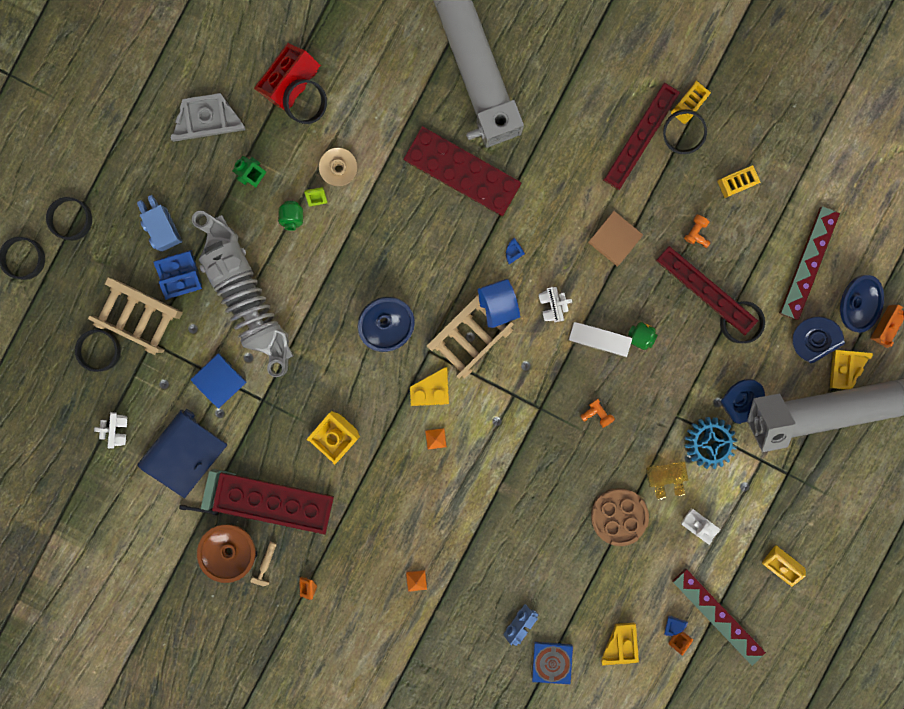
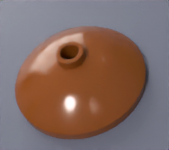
M230 524L218 525L210 529L203 535L197 548V560L201 570L210 579L221 583H231L243 578L251 570L256 556L255 545L250 535L242 528ZM227 548L232 549V554L227 553Z

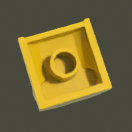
M331 411L306 440L310 441L336 465L360 438L357 429L343 416Z

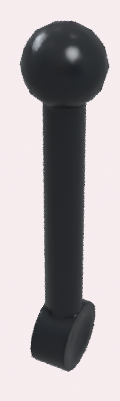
M179 505L180 510L211 513L213 516L219 514V512Z

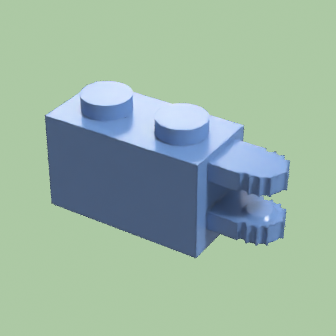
M153 195L148 196V201L153 208L149 211L142 200L137 202L142 213L140 214L142 219L140 223L146 232L148 231L151 237L149 242L154 249L163 252L183 242L167 208L158 205Z

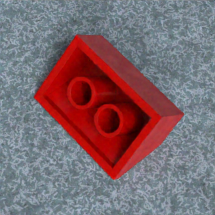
M287 43L254 89L277 107L284 110L283 95L286 88L296 80H310L317 74V70L321 65L305 50ZM301 83L292 90L289 96V108L293 106L298 95L305 90L307 83Z

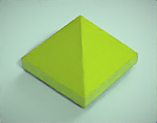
M323 187L304 191L309 207L328 203Z

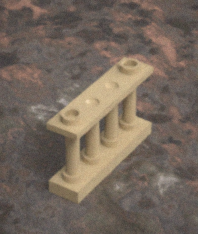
M108 277L105 285L111 287V293L100 316H89L88 319L93 321V325L103 330L107 328L146 347L145 351L151 354L163 353L165 349L159 347L158 344L167 325L173 318L180 319L183 312L129 285ZM124 293L128 295V302L115 326L106 320L118 295ZM140 301L145 304L144 307L146 309L132 334L123 328L135 304H138ZM157 309L163 312V318L151 342H148L140 337L152 313Z
M479 294L427 345L431 351L434 349L440 351L460 371L457 375L459 379L461 377L465 379L472 372L470 368L502 336L506 338L513 331L511 327L514 324L512 322L507 326L505 324L499 325L497 328L501 332L492 339L472 319L471 313L475 309L480 310L486 316V309L480 307ZM462 322L467 324L487 344L480 353L458 332L459 329L457 327ZM448 335L451 338L453 337L474 358L467 366L445 346L446 343L443 340Z

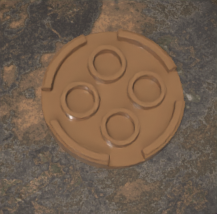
M614 488L602 493L594 502L591 510V523L596 534L603 541L614 546H626L639 540L649 522V512L643 499L633 491L624 488Z

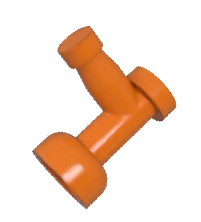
M696 214L694 218L695 225L690 233L684 237V240L691 244H694L696 241L707 248L711 242L698 233L702 227H707L710 221Z
M599 399L589 404L591 408L580 415L585 422L597 413L601 418L600 425L602 428L615 420L613 415H607L600 405Z

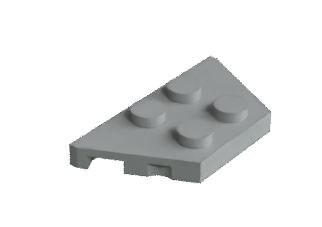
M218 93L182 99L180 113L177 115L174 134L171 135V140L175 142L246 129L222 94Z

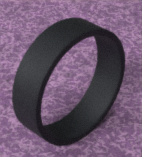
M299 79L292 82L286 88L283 95V107L291 119L302 124H311L318 121L324 115L327 107V97L323 88L316 82ZM301 83L313 84L321 96L319 111L308 120H298L293 116L289 108V96L292 90Z
M685 109L673 113L667 119L663 128V137L666 145L670 150L678 154L695 152L704 144L707 136V127L703 117L693 110ZM680 114L695 115L704 125L702 140L698 145L688 150H680L671 146L665 134L669 122Z
M62 197L55 200L49 206L46 213V223L49 230L55 236L65 240H78L89 232L92 226V213L84 202L72 197ZM76 201L85 211V225L78 234L71 237H63L54 227V212L62 203Z
M14 237L7 240L0 248V267L5 274L12 278L21 280L32 279L44 268V250L39 243L32 239ZM21 240H27L35 246L38 252V263L33 272L26 276L18 277L8 269L6 254L11 245Z
M748 301L737 302L738 304L748 305L757 312L760 321L759 329L751 339L739 341L728 333L725 319L721 317L720 327L722 333L734 343L753 342L764 331L765 316L756 304Z
M105 330L87 331L79 337L75 345V356L78 363L86 370L93 372L111 369L117 364L121 355V346L118 339L112 333ZM96 332L109 336L115 347V355L112 362L102 369H94L87 365L81 353L84 340Z

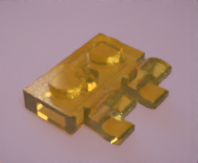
M684 461L646 467L649 487L655 486L656 499H665L664 485L674 483L675 495H685L683 482L689 480Z

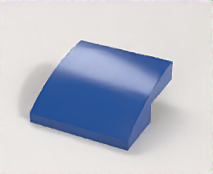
M192 250L153 262L160 278L159 284L165 300L203 288Z
M508 279L478 288L480 307L486 309L488 327L494 328L520 318L518 302Z
M219 353L190 379L218 409L246 384V380Z

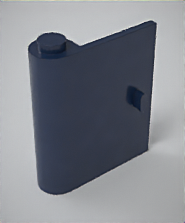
M188 409L178 412L137 463V466L142 471L184 499L227 447V443L196 423L195 414Z

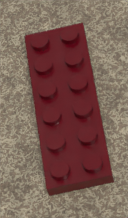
M423 126L403 159L408 164L502 217L522 184L520 181Z
M221 472L212 511L326 535L334 496Z

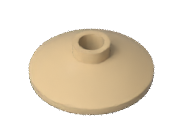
M333 148L325 152L321 157L319 172L328 184L344 186L355 178L357 161L348 150ZM338 165L342 166V170L340 172L336 171V167Z

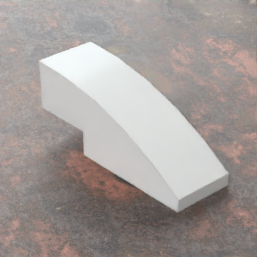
M574 322L569 341L627 357L632 338Z

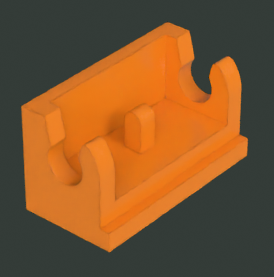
M889 305L870 339L886 348L892 347L894 344L892 340L904 321L903 307L900 305Z

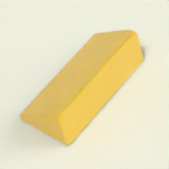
M775 546L762 561L764 566L791 587L806 577L805 567L778 546Z

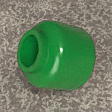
M285 201L279 207L278 223L285 227L287 231H295L296 228L303 225V208L296 201Z
M639 322L637 326L632 325L628 336L632 338L631 345L642 350L652 348L658 335L655 334L656 329L643 322Z

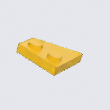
M833 351L830 388L852 389L856 384L857 378L864 371L863 367L868 359L872 358L873 353Z
M447 367L410 387L411 406L449 404Z
M635 622L615 624L601 658L602 665L639 663Z

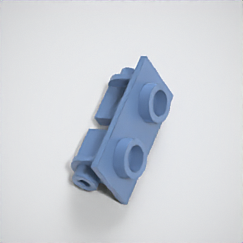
M524 604L522 609L518 611L515 619L506 628L503 634L511 645L517 646L518 643L521 644L528 633L524 627L531 629L538 620L537 616L539 614L534 610L531 611Z

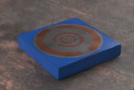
M534 642L532 682L571 684L573 645Z

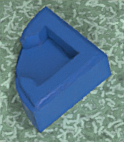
M515 238L511 240L506 249V259L509 265L525 254Z
M668 616L664 635L673 636L681 633L687 627L688 621Z

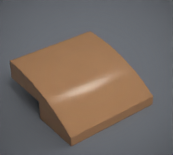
M613 211L588 243L618 267L643 234Z

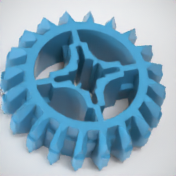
M705 417V423L702 419H699V426L693 423L692 427L694 430H687L691 436H685V440H688L689 443L684 445V447L690 448L686 453L687 455H692L691 461H697L698 466L703 465L706 469L710 465L713 469H716L717 464L723 467V460L729 463L730 459L728 456H735L731 450L737 449V446H734L733 443L738 441L737 438H732L735 431H729L731 425H725L724 420L718 422L716 417H713L712 421L710 417ZM712 427L717 428L724 438H717ZM704 431V437L698 440L699 435ZM710 439H711V440H714V441H717V442H714V444L712 445V447H711V446H708V445H705V444H708V441H710ZM724 445L722 451L718 454V448ZM698 447L705 448L709 458H704L699 453Z

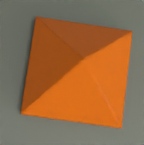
M444 428L425 430L428 449L447 447Z
M425 570L406 572L408 592L427 590Z
M300 577V597L312 600L317 585L313 580Z
M682 631L677 635H673L668 644L683 656L693 642V639Z

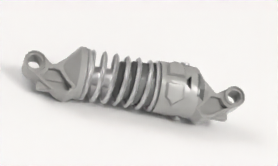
M204 211L195 212L192 216V223L195 227L207 233L206 244L199 258L201 263L200 269L203 273H206L217 295L222 296L221 304H226L229 307L225 312L233 313L234 316L230 317V321L241 317L244 318V322L234 326L236 330L245 325L249 328V330L238 336L241 338L242 346L269 355L267 370L271 376L280 377L285 375L288 371V359L293 357L289 348L288 333L280 327L278 322H270L274 318V314L266 313L270 309V305H262L266 297L259 296L262 289L256 288L257 280L251 278L253 272L245 257L246 252L244 248H241L238 243V235L233 229L228 227L222 215L214 218ZM202 216H206L207 222L201 226L199 220ZM265 308L262 312L258 313L257 310ZM275 363H279L282 366V371L279 374L273 369Z

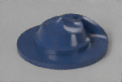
M811 317L804 320L797 326L793 334V347L796 353L809 363H815L845 344L844 335L839 325L825 317Z
M744 379L731 386L720 402L731 420L741 424L748 421L753 399L764 397L765 391L763 386L756 380Z

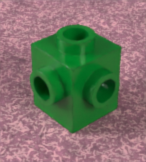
M245 156L237 160L232 172L238 175L236 178L245 186L249 183L255 188L266 174V171L260 167L261 163L253 157L248 159Z

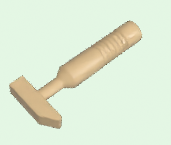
M270 541L260 566L259 577L252 576L251 583L260 586L269 585V582L262 580V577L269 567L277 543Z

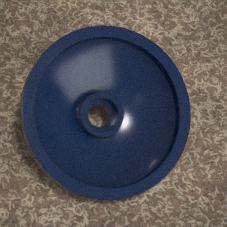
M860 275L854 278L845 288L840 300V316L843 324L850 331L865 332L878 321L884 305V290L880 281L871 275Z
M382 297L370 302L362 310L357 328L361 340L367 347L379 352H389L400 348L409 340L414 330L415 320L412 310L404 301L395 297ZM382 318H386L385 321L380 322Z

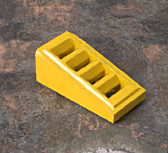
M696 80L673 108L671 114L685 109L697 112L711 92ZM695 90L697 93H699L702 96V98H700L693 91ZM692 114L676 116L683 124H686L693 117Z
M753 165L717 181L724 198L761 183ZM750 171L754 182H750L747 172ZM743 174L747 185H744L740 175ZM735 177H737V180L740 184L739 188L735 182ZM728 180L731 181L734 190H731Z

